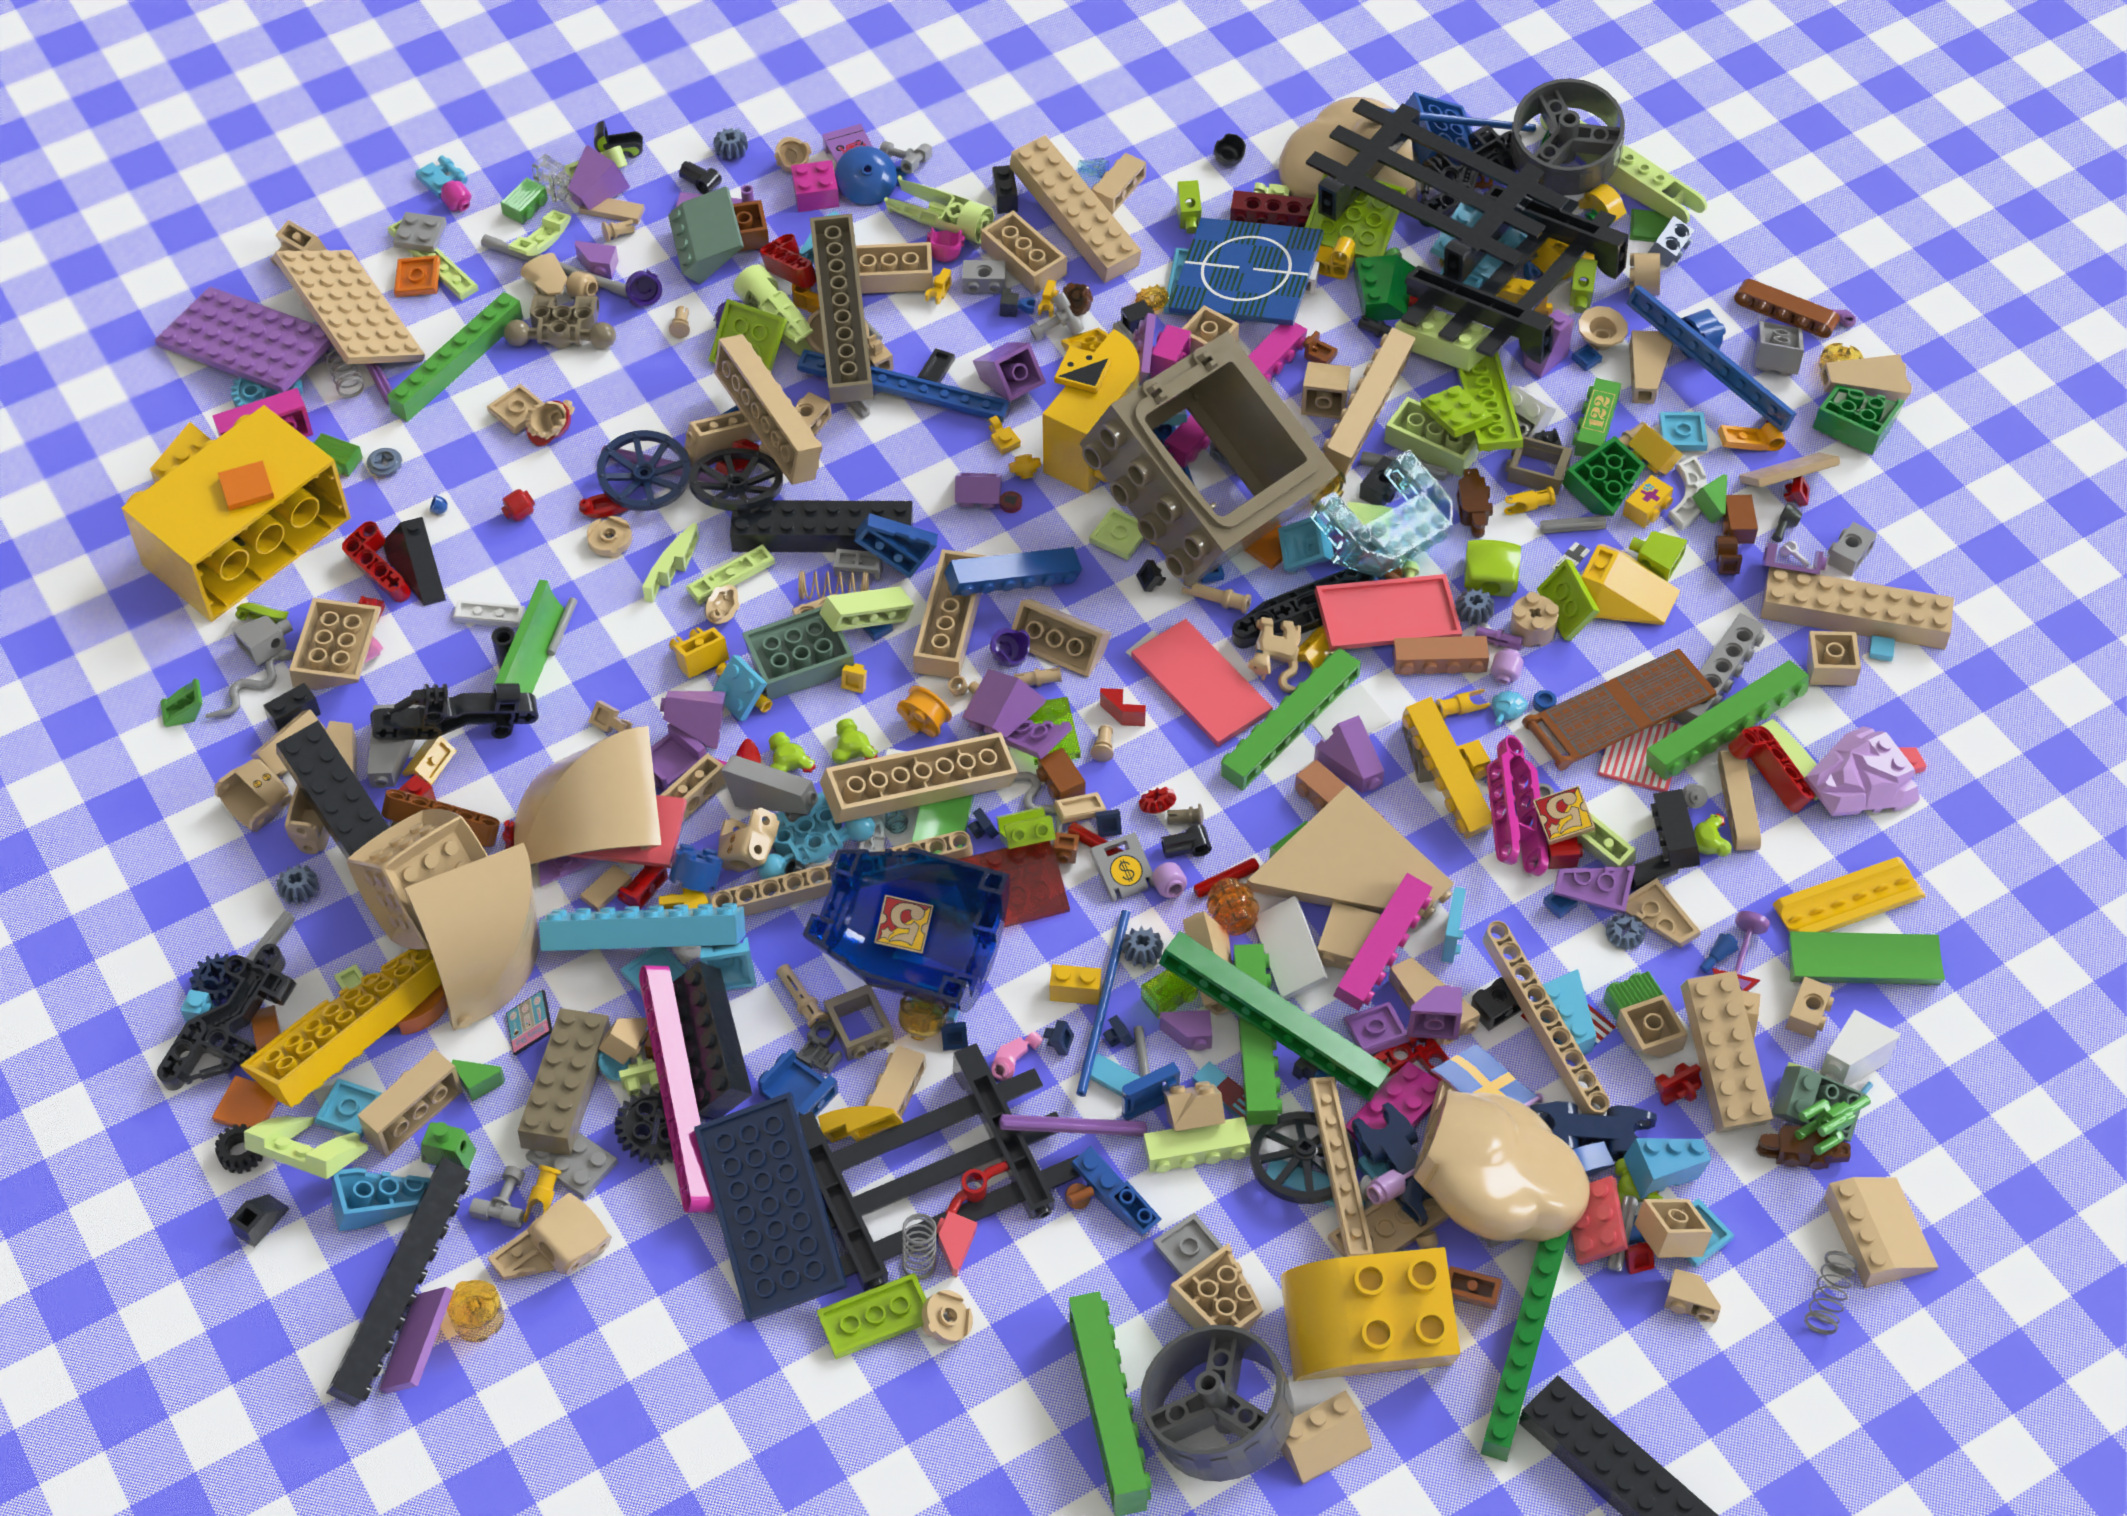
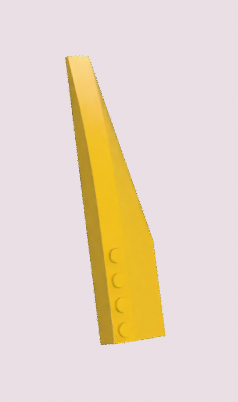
M409 949L382 965L381 972L367 974L362 977V982L358 986L350 990L346 987L338 992L340 996L329 1002L326 999L242 1063L240 1065L241 1068L279 1102L291 1108L294 1105L300 1104L304 1097L313 1090L320 1088L328 1078L340 1072L352 1059L359 1057L367 1047L406 1017L442 984L430 949Z

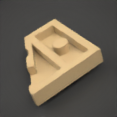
M527 1229L488 1257L489 1263L503 1280L556 1270L531 1242V1235L527 1232Z

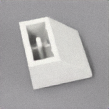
M1513 385L1509 392L1522 436L1534 439L1535 433H1540L1548 426L1557 408L1524 387Z

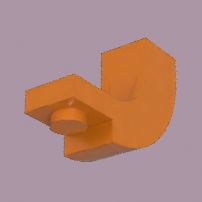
M442 984L394 1026L400 1028L402 1035L421 1031L435 1023L444 1014L448 1005Z

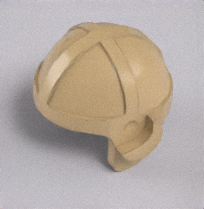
M785 137L778 142L774 157L777 166H780L786 172L792 173L791 165L808 163L809 154L812 152L808 142H802L795 137Z

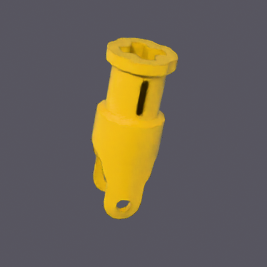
M1550 486L1536 492L1530 490L1506 496V503L1516 504L1506 507L1504 513L1513 515L1533 511L1544 505L1553 506L1556 503L1554 490Z
M1485 689L1456 694L1453 698L1445 700L1441 698L1435 700V704L1443 719L1448 715H1463L1490 706V703L1477 705L1470 700L1471 696L1482 694L1485 692Z
M539 1165L540 1173L536 1185L532 1186L524 1213V1222H527L531 1209L536 1203H543V1214L551 1207L555 1194L553 1189L557 1176L561 1175L560 1170Z

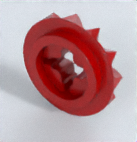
M1157 787L1155 790H1148L1147 794L1141 795V799L1138 802L1141 811L1144 813L1157 814L1172 807L1177 797L1173 789H1168L1167 787L1159 789Z

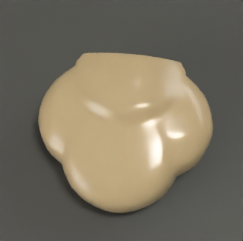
M1344 98L1331 103L1318 114L1314 121L1297 129L1287 140L1279 159V178L1281 184L1286 185L1290 189L1289 195L1315 199L1318 192V184L1321 182L1324 173L1306 165V160L1314 151L1345 166L1359 153L1329 138L1331 132L1338 125L1369 140L1382 127L1352 112L1355 105L1361 99L1381 108H1394L1373 98ZM1408 139L1396 153L1414 161L1412 140ZM1386 165L1373 178L1407 188L1406 196L1418 201L1416 180Z
M1447 1091L1432 1116L1414 1169L1416 1181L1435 1199L1439 1207L1455 1223L1470 1233L1495 1241H1510L1519 1238L1540 1242L1555 1237L1558 1238L1576 1225L1583 1216L1589 1202V1179L1574 1150L1561 1138L1553 1134L1546 1122L1535 1111L1513 1098L1500 1094Z

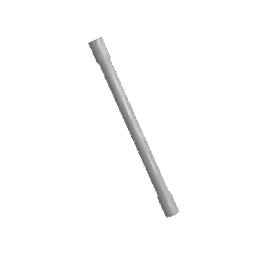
M484 234L481 239V246L525 261L541 256L540 254L527 256L508 249L509 243ZM559 262L567 276H570L575 271L589 273L596 278L598 287L628 298L625 291L626 284Z

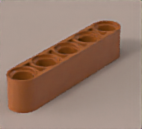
M1745 279L1734 295L1735 302L1742 307L1796 328H1801L1822 338L1830 337L1840 321L1839 315L1831 309L1753 279Z
M389 789L385 793L381 815L386 819L400 822L422 810H448L464 818L482 846L492 847L496 843L500 821L495 817L397 789Z

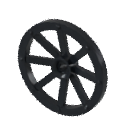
M745 448L722 449L709 453L695 462L689 472V487L692 494L700 502L710 507L728 511H743L763 506L777 497L783 487V472L772 457L760 451ZM732 459L750 460L743 472L740 473L735 472ZM724 460L728 475L725 477L708 466ZM758 463L770 470L748 479ZM703 472L720 483L697 482L700 473ZM775 477L771 487L752 486ZM704 490H721L722 492L713 496ZM745 492L759 493L760 495L747 498ZM729 496L738 497L739 500H729L726 498Z
M1306 1111L1284 1113L1278 1115L1277 1124L1262 1125L1252 1140L1250 1150L1251 1169L1257 1181L1274 1196L1293 1203L1315 1204L1333 1199L1331 1186L1314 1191L1311 1166L1316 1165L1328 1176L1326 1163L1319 1157L1324 1156L1322 1147H1317L1321 1144L1320 1135L1318 1134L1312 1139L1306 1138L1303 1125L1317 1126L1315 1113ZM1295 1124L1298 1140L1295 1141L1275 1131ZM1347 1131L1354 1167L1357 1172L1358 1149L1353 1137ZM1266 1138L1289 1148L1259 1155L1260 1148ZM1291 1158L1290 1162L1275 1180L1266 1173L1262 1166L1265 1163ZM1297 1166L1303 1168L1305 1191L1293 1190L1282 1186Z

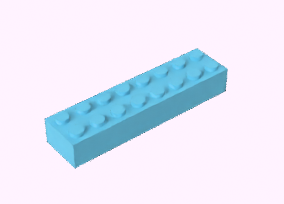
M724 903L722 907H712V904L697 905L698 908H688V905L681 904L674 905L673 909H664L662 905L650 906L649 910H640L639 906L625 907L624 911H615V907L600 908V911L591 912V908L576 909V912H567V909H554L552 913L546 914V917L539 921L541 951L737 945L746 936L744 906L737 907V903Z

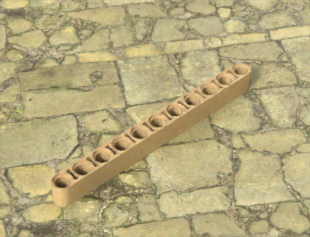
M955 831L720 890L712 896L711 903L713 907H721L724 903H737V907L744 906V916L963 862L972 857L973 846L969 834L964 831ZM961 844H964V845H965V846L962 847V848H957V846H959V845H961ZM941 850L940 853L933 854L935 851ZM918 856L916 859L910 860L911 857ZM895 862L893 865L886 866L887 863ZM866 868H871L869 871L862 872ZM847 874L845 877L839 878L840 875ZM823 880L821 883L815 884L816 881ZM800 886L797 889L792 890L793 887ZM776 892L775 894L768 896L769 893ZM752 898L751 900L744 902L745 899Z

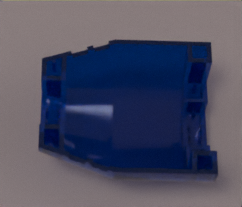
M892 848L879 852H869L868 849L837 850L829 869L832 886L820 915L811 913L803 932V937L869 986L958 1012H969L981 995L998 951L1009 902V874L917 848H909L908 851H892ZM885 895L933 905L923 954L874 943Z

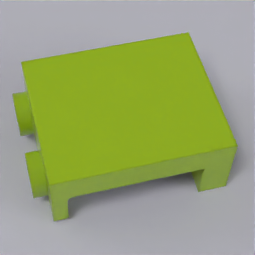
M1043 807L996 816L1000 840L1008 849L1056 839L1052 817L1050 815L1045 816Z

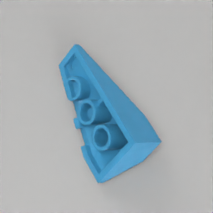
M363 1168L338 1171L331 1176L333 1213L338 1231L366 1228L412 1214L430 1178L412 1175L407 1177L391 1176V1172L384 1171L381 1174L366 1172V1169Z

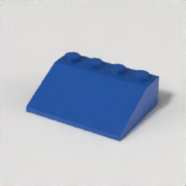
M1413 92L1405 105L1413 107L1420 112L1467 117L1462 105ZM1420 120V127L1472 152L1474 151L1468 141V136L1473 133L1471 126ZM1412 141L1421 165H1423L1426 159H1430L1437 154V152ZM1449 159L1454 165H1456V166H1460V165H1461V164H1459V163H1457V162H1455V161Z

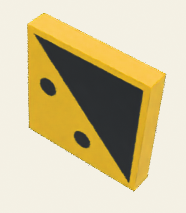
M1069 346L1054 377V383L1097 394L1109 369L1112 357Z

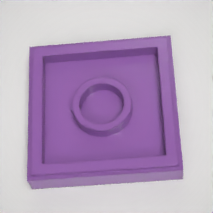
M1390 1002L1344 1017V1024L1356 1046H1359L1370 1055L1409 1042L1407 1031Z

